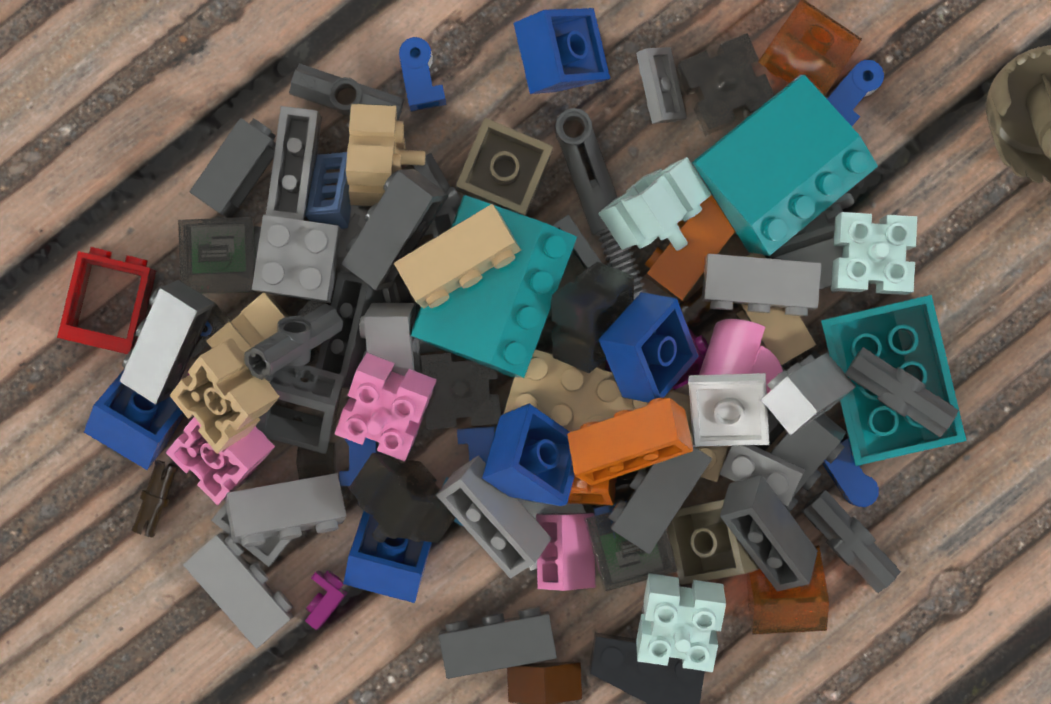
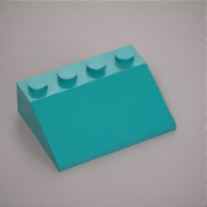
M805 74L798 76L692 162L747 251L768 256L772 255L878 167L861 136Z
M464 195L452 227L491 204ZM495 206L521 251L514 254L515 259L510 264L499 269L493 267L481 274L482 279L475 285L468 288H462L461 286L449 293V299L443 304L434 308L427 306L423 309L421 307L410 336L510 377L524 378L577 236L542 221Z
M932 295L821 320L828 353L844 373L862 347H864L895 369L899 367L924 383L927 390L959 410ZM852 379L850 380L856 387L840 400L855 466L967 441L960 411H958L945 433L938 437L907 415L903 417L877 399V395L863 388Z

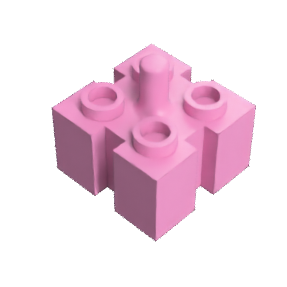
M366 353L355 372L348 393L350 398L342 410L335 435L363 445L366 438L379 442L377 451L405 461L415 442L423 420L422 416L428 406L437 379L408 369L405 376L392 371L395 363Z
M193 417L183 430L184 433L174 441L166 451V454L186 474L191 470L200 479L197 485L218 506L225 500L228 492H234L257 469L256 467L269 455L275 446L255 426L246 437L217 454L199 433L198 430L201 424Z

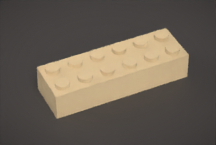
M535 349L525 377H514L504 414L530 403L562 427L573 432L579 430L580 426L585 423L601 422L613 418L614 414L619 411L636 410L647 406L648 402L622 397L612 372ZM670 390L664 398H671L685 409L693 445L689 395ZM728 446L696 447L712 458L701 478L718 482Z

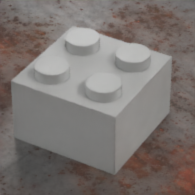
M263 215L252 290L259 293L265 292L272 295L331 303L342 229L338 225Z

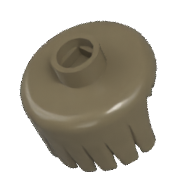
M1051 45L1028 50L1016 56L999 71L988 91L986 118L996 150L1004 165L1011 167L1013 173L1018 177H1027L1035 183L1043 182V174L1046 181L1050 184Z

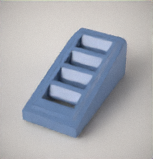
M347 152L317 155L305 213L309 221L338 225L341 229L348 228L351 205L349 185L347 184L346 177ZM340 169V172L326 173V170ZM337 183V185L326 186V184ZM325 198H334V200H325Z

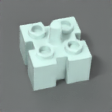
M688 157L670 164L664 170L659 169L643 176L628 188L625 194L616 198L598 214L622 250L634 245L641 249L659 237L660 240L668 238L674 249L679 251L688 245V241L677 223L682 219L683 221L689 220L701 212L702 207L700 204L711 196V193Z
M841 212L835 216L834 246L843 247L842 258L839 257L833 261L831 291L863 292L868 290V283L876 284V293L907 295L914 292L915 262L906 261V250L916 247L917 216L886 215L880 219L879 224L872 223V214Z
M648 573L644 595V614H641L636 639L637 661L668 666L669 657L682 659L683 668L713 672L718 648L716 631H721L726 608L724 585L693 580L692 588L680 587L678 577Z

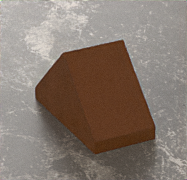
M580 661L530 663L507 668L508 702L557 704L582 699Z

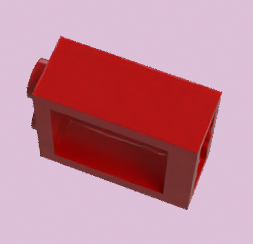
M90 247L89 253L78 251L57 338L128 354L137 342V328L146 317L156 270L147 267L148 260L126 255L125 262L111 259L112 252ZM92 265L141 276L126 339L77 327Z

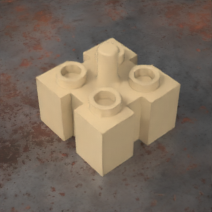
M351 104L350 136L346 161L350 205L373 206L380 201L385 193L383 188L387 179L394 172L401 170L402 165H425L426 153L420 150H405L404 121L397 120L396 106Z
M263 292L245 307L236 318L225 324L206 342L213 349L232 338L240 349L246 352L277 333L278 321L289 317V315L272 296Z
M232 338L200 355L188 370L190 375L182 379L169 395L188 419L192 416L197 419L201 424L198 430L199 433L217 454L246 437L260 421L259 417L268 412L280 397L269 381L266 379L261 380L251 375L250 369L244 364L245 352L240 349Z

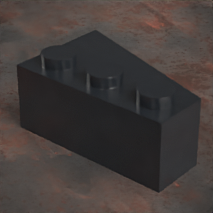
M595 632L589 666L590 674L647 704H700L705 671L683 668L682 659L669 657L668 666L638 662L636 639Z

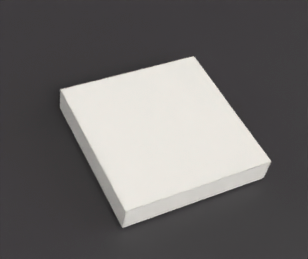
M766 373L689 376L688 385L694 447L769 445L768 408L761 401L767 394Z

